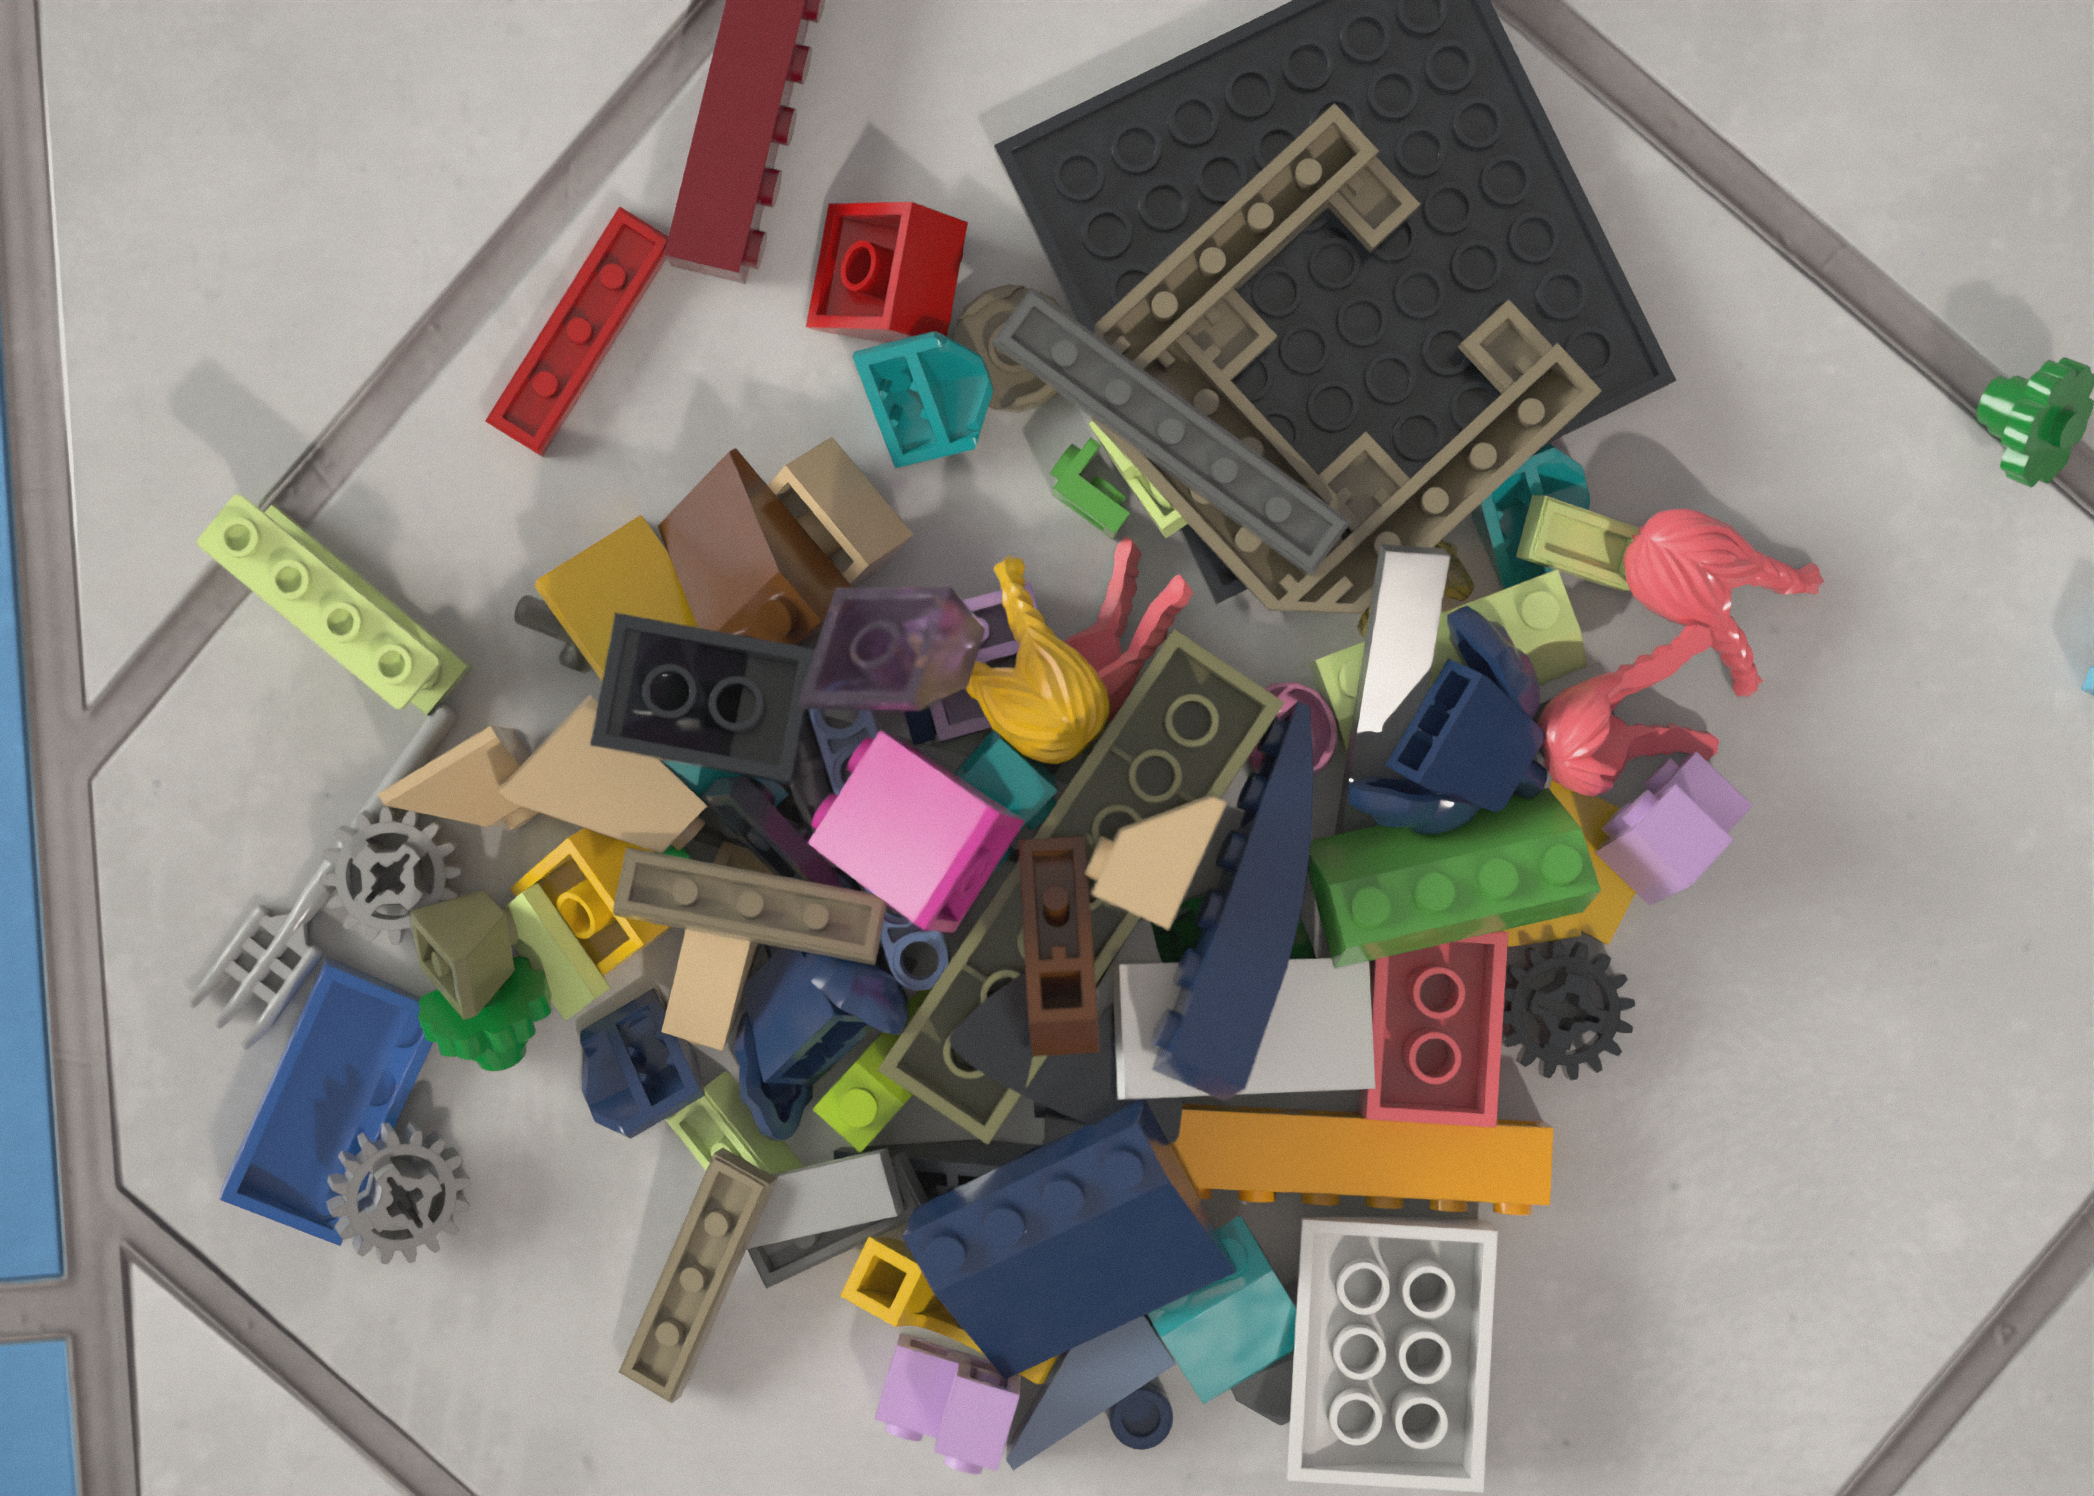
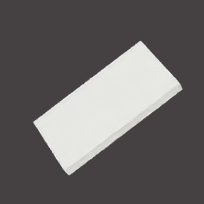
M1332 958L1289 960L1246 1089L1237 1094L1375 1089L1369 961L1334 968ZM1179 963L1112 965L1118 1099L1212 1096L1152 1070L1159 1048L1151 1045L1153 1033L1163 1012L1167 1008L1173 1010L1181 989L1173 984L1174 975Z

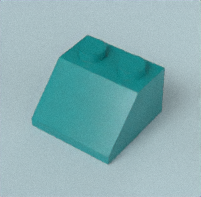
M1241 1215L1216 1229L1237 1267L1236 1272L1147 1313L1159 1336L1204 1405L1294 1352L1296 1306Z

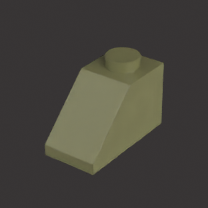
M483 889L410 911L419 967L464 1020L477 1016L515 971L511 946L518 943L515 921L509 909H501Z

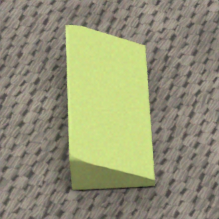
M727 1071L722 1072L704 1087L705 1096L665 1119L705 1170H707L713 1154L721 1148L730 1151L769 1174L803 1167L802 1163L784 1141H772L761 1134L751 1115L750 1109L740 1099L739 1084Z

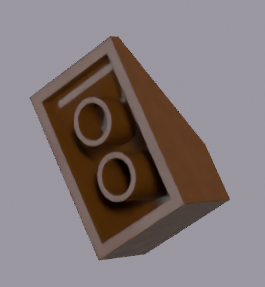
M737 448L729 451L658 525L698 628L808 647L860 597Z

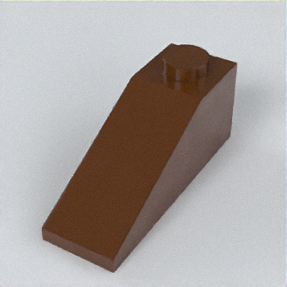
M1085 836L1018 840L1032 1057L1100 1052L1088 876L1084 873L1087 868Z

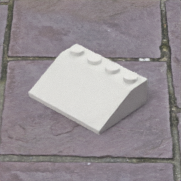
M1430 1216L1301 1218L1287 1465L1288 1481L1484 1493L1498 1230L1488 1220Z

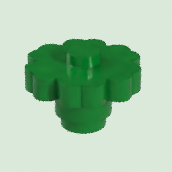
M2063 357L2058 363L2052 360L2046 361L2030 379L2018 375L2010 379L1998 376L1987 386L1978 405L1977 419L1980 424L1987 426L1988 432L1991 435L2000 438L2002 445L2006 447L2001 459L2000 469L2005 471L2007 478L2032 488L2038 481L2045 484L2049 483L2056 473L2065 467L2069 460L2072 446L2077 444L2085 433L2088 419L2094 407V401L2089 398L2094 388V374L2091 373L2090 366Z
M521 956L513 957L515 971L477 1016L465 1020L438 989L425 994L419 1000L420 1011L418 1014V1020L425 1039L429 1042H437L441 1055L473 1060L477 1062L480 1068L486 1071H502L515 1066L526 1054L528 1039L535 1035L536 1028L534 1022L546 1018L552 1011L550 1004L552 994L545 973L540 970H532L528 958Z

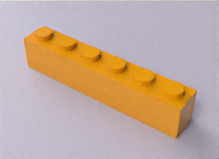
M1182 1103L1179 1137L1176 1142L1169 1143L1199 1199L1212 1198V1189L1238 1190L1237 1199L1242 1201L1275 1202L1276 1192L1302 1193V1203L1323 1206L1339 1205L1340 1195L1365 1196L1366 1206L1383 1209L1404 1208V1198L1428 1199L1429 1209L1445 1212L1468 1211V1202L1493 1203V1212L1507 1215H1531L1532 1205L1550 1206L1554 1128L1544 1121L1497 1119L1495 1128L1365 1119L1360 1112Z

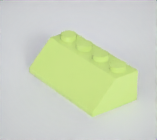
M1558 569L1442 612L1440 614L1428 692L1448 658L1462 664L1449 639L1450 630L1447 624V615L1464 606L1476 610L1489 621L1499 622L1505 628L1515 647L1521 649L1529 657L1535 670L1538 684L1587 667L1581 629ZM1365 642L1309 663L1318 690L1335 715L1338 730L1337 740L1345 761L1347 759Z

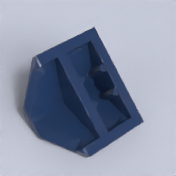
M655 988L580 1032V1045L583 1048L581 1091L592 1117L597 1124L630 1139L705 1096L697 1055L690 1043L685 1039L662 1033L667 1004Z

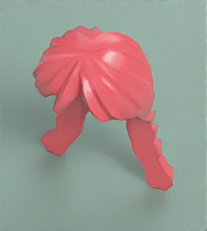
M1671 509L1658 512L1647 521L1646 525L1639 527V534L1632 535L1633 541L1626 548L1623 564L1628 586L1638 601L1648 610L1662 618L1683 626L1701 625L1712 628L1711 636L1714 641L1711 647L1720 653L1722 662L1730 668L1733 678V691L1737 697H1749L1758 690L1757 685L1763 682V679L1757 674L1756 665L1753 663L1752 648L1747 643L1744 631L1730 615L1732 589L1749 584L1753 587L1761 586L1762 588L1773 590L1777 594L1807 593L1816 595L1818 594V587L1824 582L1820 575L1819 567L1816 564L1809 563L1800 569H1792L1790 565L1779 562L1769 556L1766 557L1763 553L1754 550L1732 526L1699 511Z
M1126 535L1117 544L1114 553L1113 577L1109 582L1106 599L1098 614V621L1086 630L1064 640L1066 644L1077 650L1088 661L1105 685L1110 703L1107 722L1114 718L1131 693L1145 660L1153 656L1157 647L1166 640L1168 628L1173 625L1175 614L1179 613L1184 606L1189 604V598L1194 594L1182 575L1175 576L1165 590L1149 605L1133 636L1129 649L1122 654L1119 637L1125 632L1128 616L1133 609L1132 598L1137 591L1135 578L1139 576L1137 567L1142 555L1131 538L1128 539Z
M1701 625L1685 626L1681 634L1675 637L1670 644L1659 645L1654 648L1652 654L1639 655L1633 664L1620 665L1616 672H1608L1568 687L1545 705L1538 720V726L1544 731L1541 754L1544 758L1543 765L1549 771L1554 782L1561 784L1563 788L1582 795L1597 796L1601 793H1606L1614 787V782L1624 770L1627 762L1638 756L1645 755L1649 757L1661 753L1669 755L1678 751L1693 754L1697 751L1706 761H1709L1712 756L1717 754L1719 740L1708 731L1693 730L1674 723L1665 726L1656 724L1650 726L1642 724L1628 726L1623 720L1611 714L1626 695L1636 693L1670 677L1683 663L1688 662L1693 655L1701 653L1712 646L1714 641L1711 636L1712 628Z

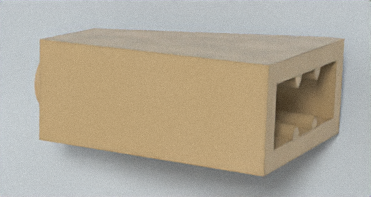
M591 695L563 721L498 789L499 794L510 803L661 854L670 844L677 850L682 849L705 824V821L698 815L707 805L661 761L590 745L598 702Z
M723 841L713 864L774 875L748 848ZM686 929L662 1033L685 1039L695 1045H704L723 1051L739 1015L744 998V985L750 978L760 943Z

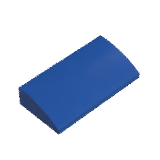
M326 956L221 1186L219 1200L341 1246L343 1240L336 1230L335 1224L342 1217H332L326 1201L341 1194L331 1189L327 1182L328 1175L345 1174L346 1168L341 1163L338 1155L341 1151H345L356 1156L362 1150L357 1138L359 1134L363 1132L375 1142L381 1139L382 1124L390 1123L394 1129L433 1042L425 1039L418 1020L420 1011L419 997ZM370 1171L363 1179L358 1194L366 1189Z

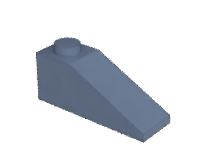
M1148 1314L1059 1355L1046 1383L1041 1386L1007 1445L1006 1461L1012 1470L1017 1469L1175 1365V1359L1159 1336Z

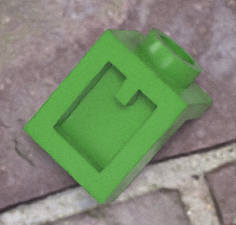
M1090 437L1082 449L1072 443L1051 470L1050 474L1058 480L1053 487L1052 496L1113 540L1127 522L1130 512L1121 506L1126 497L1110 483L1098 476H1095L1091 483L1082 478V475L1099 454L1101 444Z

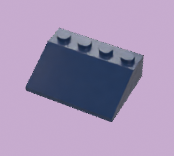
M1145 1098L1124 1107L1093 1126L1087 1125L914 1208L902 1235L934 1294L1005 1380L1235 1273L1237 1268Z

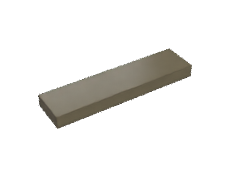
M626 848L612 912L617 917L876 965L888 903L872 893Z
M724 1148L713 1154L619 1369L620 1374L670 1403L675 1402L682 1396L778 1178Z

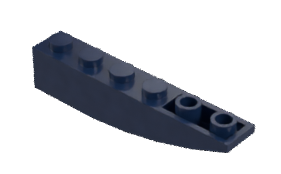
M1297 701L1280 718L1275 716L1258 742L1257 751L1265 754L1258 774L1252 772L1240 792L1237 808L1244 811L1237 831L1231 830L1219 850L1216 866L1223 869L1217 889L1210 888L1199 906L1195 918V925L1202 928L1195 950L1188 948L1179 962L1173 984L1181 988L1173 1010L1167 1008L1161 1015L1151 1041L1152 1046L1159 1048L1152 1070L1223 1101L1246 1089L1289 964L1303 904L1311 844L1314 772L1310 706L1300 701Z

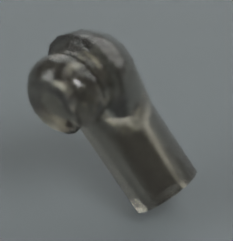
M531 595L523 596L515 608V623L565 642V646L559 654L560 664L582 673L589 672L592 669L591 665L546 602Z

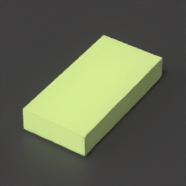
M1532 495L1516 557L1547 568L1558 569L1560 572L1614 590L1630 591L1626 581L1623 557L1626 548L1633 541L1632 535L1639 534V528L1545 495Z
M538 883L519 894L504 907L508 908L511 912L518 932V943L513 945V947L521 957L529 959L532 970H540L545 973L552 994L551 1001L565 1021L611 989Z

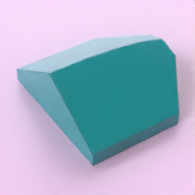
M937 331L854 351L852 358L895 468L975 450L994 390L989 369L982 355Z
M1550 443L1542 446L1472 511L1473 521L1499 584L1503 589L1554 570L1516 557L1532 495H1545L1589 510L1591 498L1582 465Z

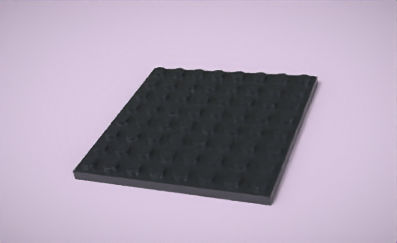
M1292 0L994 145V151L1077 321L1094 333V325L1334 103L1379 150L1376 157L1420 203V206L1372 252H1369L1327 207L1275 255L1237 293L1272 329L1277 338L1231 381L1318 475L1360 436L1367 432L1409 478L1413 477L1501 395L1458 346L1508 300L1518 308L1552 346L1558 343L1602 390L1544 445L1677 381L1490 0ZM1189 524L1179 529L1216 605L1248 590Z

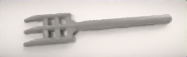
M438 704L433 709L360 812L367 810L376 822L380 821L381 808L385 805L379 798L378 793L427 763L457 720L456 711L448 704ZM355 817L349 827L358 832L359 828ZM338 841L334 848H343L344 845ZM324 860L301 892L289 914L271 916L269 909L261 904L254 908L187 1002L190 1008H195L217 988L228 973L239 981L241 985L215 1020L214 1025L216 1028L221 1029L246 1006L254 994L268 1003V1006L262 1012L253 1028L241 1042V1046L244 1049H249L274 1025L323 957L324 953L320 947L309 944L307 923L324 906L336 889V886L320 884V877L335 870L336 865L327 860ZM260 927H263L275 937L268 948L253 938ZM287 947L302 957L295 968L280 958ZM244 950L258 960L251 971L237 961ZM271 970L285 980L278 992L264 982V979Z

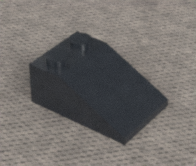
M615 613L590 745L734 775L793 785L816 660L815 649Z

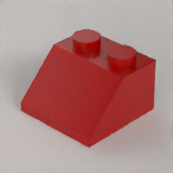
M915 202L828 203L806 328L882 343H889L937 331L947 337L952 318V307L960 264L963 258V247L968 222Z

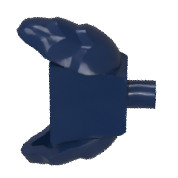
M1468 606L1461 607L1447 615V624L1450 630L1449 639L1462 664L1448 658L1385 765L1404 777H1366L1365 779L1354 780L1348 783L1349 803L1359 811L1372 815L1379 825L1408 828L1412 832L1422 835L1448 832L1463 827L1473 820L1480 807L1498 812L1505 808L1513 793L1523 799H1531L1538 795L1545 786L1548 775L1547 769L1534 760L1535 755L1544 742V731L1532 720L1540 703V688L1533 665L1529 657L1521 649L1515 647L1511 637L1499 622L1487 620L1482 614Z
M763 944L769 960L744 985L743 997L747 1011L742 1015L737 1027L734 1055L740 1065V1099L750 1109L751 1115L761 1134L770 1140L784 1141L793 1137L800 1125L805 1107L813 1099V1085L873 1028L895 1035L903 1033L909 1018L906 1008L908 997L899 982L885 969L883 960L878 954L876 965Z

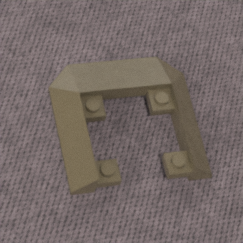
M1335 103L1094 325V334L1351 521L1312 576H1308L1091 417V420L1265 608L1270 611L1363 613L1371 605L1380 544L1433 548L1602 392L1558 343L1552 346L1518 308L1508 300L1458 346L1501 395L1411 478L1402 471L1367 432L1360 436L1318 475L1231 381L1276 340L1277 335L1237 291L1327 207L1369 252H1372L1420 206V203L1376 157L1379 150Z

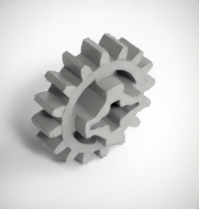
M383 806L380 812V821L376 822L373 816L367 810H364L356 815L358 832L345 825L335 832L338 840L344 846L343 848H328L324 851L322 857L336 866L335 870L320 877V884L336 886L338 894L332 897L326 903L328 910L338 909L342 906L347 909L349 914L345 917L342 924L344 929L348 930L360 921L367 925L365 941L371 943L376 939L381 930L388 931L391 944L399 945L403 941L406 928H410L413 933L410 913L398 916L381 914L376 912L381 905L400 903L409 911L410 909H420L461 895L459 889L448 884L449 879L460 876L464 872V865L448 863L447 855L458 844L456 840H449L443 843L437 840L435 836L443 824L438 819L424 828L418 824L420 813L408 811L403 819H397L394 807ZM382 833H397L409 838L403 845L385 846L378 839L374 841L371 837ZM427 853L434 868V886L432 890L430 889L431 885L423 879L422 859ZM409 854L410 859L404 864V870L399 877L402 883L396 882L390 888L386 887L378 895L375 894V890L382 883L381 878L386 872L381 865L388 867L395 861L399 862ZM352 863L361 870L362 891L358 895L351 881Z
M409 1122L403 1136H397L390 1123L382 1124L381 1139L375 1142L362 1132L357 1136L362 1150L356 1156L345 1151H341L338 1155L341 1163L346 1168L345 1174L328 1175L327 1179L331 1189L341 1194L326 1201L327 1208L332 1217H342L335 1224L342 1240L354 1236L352 1245L357 1254L362 1257L375 1246L376 1255L380 1262L387 1265L396 1250L402 1251L408 1263L416 1261V1247L425 1244L432 1252H438L440 1246L436 1235L441 1230L456 1235L460 1230L451 1218L452 1213L469 1211V1202L462 1194L457 1192L471 1185L470 1178L466 1172L456 1169L463 1159L454 1147L443 1150L446 1141L436 1130L427 1135L423 1140L422 1131L414 1122ZM399 1155L415 1156L409 1161L390 1158ZM370 1171L366 1189L358 1194L363 1179ZM388 1177H392L398 1186L402 1185L407 1192L405 1197L411 1204L409 1209H406L400 1200L396 1201L390 1193L392 1188L387 1182ZM438 1194L437 1201L429 1212L432 1197ZM388 1226L405 1228L393 1231L384 1230Z

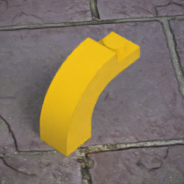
M868 1237L840 1296L894 1327L916 1326L954 1339L984 1355L934 1294L906 1242L887 1237ZM1059 1355L1018 1374L1037 1385L1045 1384Z

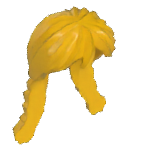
M1008 554L1004 561L994 566L993 570L1000 580L1002 605L1007 614L1010 630L1013 632L1015 640L1020 644L1015 668L992 669L986 663L974 661L972 658L961 654L953 646L941 645L930 641L925 642L918 637H913L910 645L905 647L903 651L904 665L909 669L922 667L937 669L945 679L952 680L959 689H966L968 694L979 702L992 729L1019 752L1030 759L1042 763L1060 764L1074 759L1077 755H1082L1084 748H1090V743L1100 739L1109 716L1110 703L1108 693L1096 670L1077 650L1056 637L1054 632L1045 625L1043 615L1034 607L1032 596L1024 588L1023 574L1026 567L1022 558Z

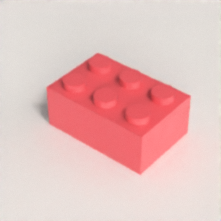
M1503 930L1369 961L1375 1089H1359L1358 1111L1365 1119L1496 1128L1508 932Z

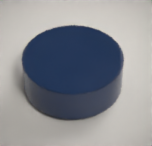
M1148 1382L1109 1408V1422L1113 1434L1122 1444L1133 1449L1144 1450L1160 1444L1168 1436L1173 1423L1171 1403L1165 1392L1158 1386Z

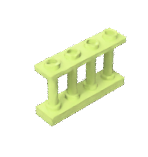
M236 494L197 540V544L202 550L396 709H404L411 702L423 713L430 715L438 704H442L472 668L291 517L274 505H270L264 513L246 497Z

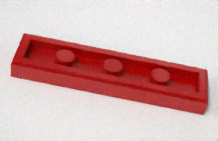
M619 206L485 422L541 457L544 456L666 261L664 252L668 240L667 235Z

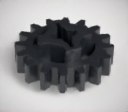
M1558 940L1549 941L1548 956L1543 957L1535 948L1529 947L1525 949V957L1529 964L1527 967L1522 969L1509 963L1506 966V971L1514 979L1511 988L1505 987L1504 999L1507 1000V1007L1503 1011V1023L1509 1024L1510 1030L1502 1035V1045L1512 1047L1520 1044L1522 1048L1518 1052L1516 1061L1524 1067H1527L1536 1058H1539V1074L1546 1078L1552 1077L1557 1065H1561L1565 1077L1569 1080H1577L1579 1064L1584 1063L1596 1073L1602 1071V1064L1598 1055L1606 1051L1619 1057L1622 1050L1613 1040L1616 1032L1632 1033L1633 1031L1632 1025L1620 1019L1621 1011L1635 1006L1634 999L1618 996L1617 989L1627 982L1626 975L1620 972L1609 975L1605 973L1611 961L1607 954L1599 953L1590 962L1587 961L1588 945L1580 942L1574 944L1569 955L1565 954V949L1561 941ZM1561 967L1560 970L1556 971L1554 981L1538 990L1529 988L1532 982L1544 972ZM1587 976H1590L1597 984L1602 994L1604 1009L1595 1007L1587 993L1589 984ZM1567 996L1568 1003L1576 1006L1577 1010L1588 1014V1017H1563L1559 1025V1017L1550 1013L1549 1009L1539 1006L1538 1002L1544 1001L1551 1004L1553 1001L1564 1002ZM1522 1010L1532 1013L1540 1027L1538 1035L1539 1045L1530 1037L1525 1028ZM1589 1030L1597 1032L1587 1044L1566 1052V1050H1570L1572 1041L1576 1037Z

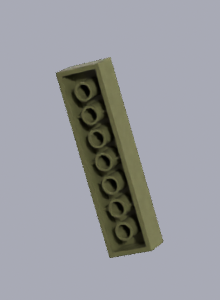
M1173 629L1033 839L1085 836L1088 865L1101 836L1113 841L1117 830L1124 826L1205 796L1215 797L1220 800L1285 702L1176 629ZM1018 859L878 1069L886 1077L986 1144L990 1143L1021 1095L968 1064L953 1049L949 1039L963 1020L980 1004L1004 985L1026 972L1020 859ZM1088 876L1096 985L1141 917L1092 895L1091 887L1095 879ZM1047 1056L1032 1058L1026 1088Z

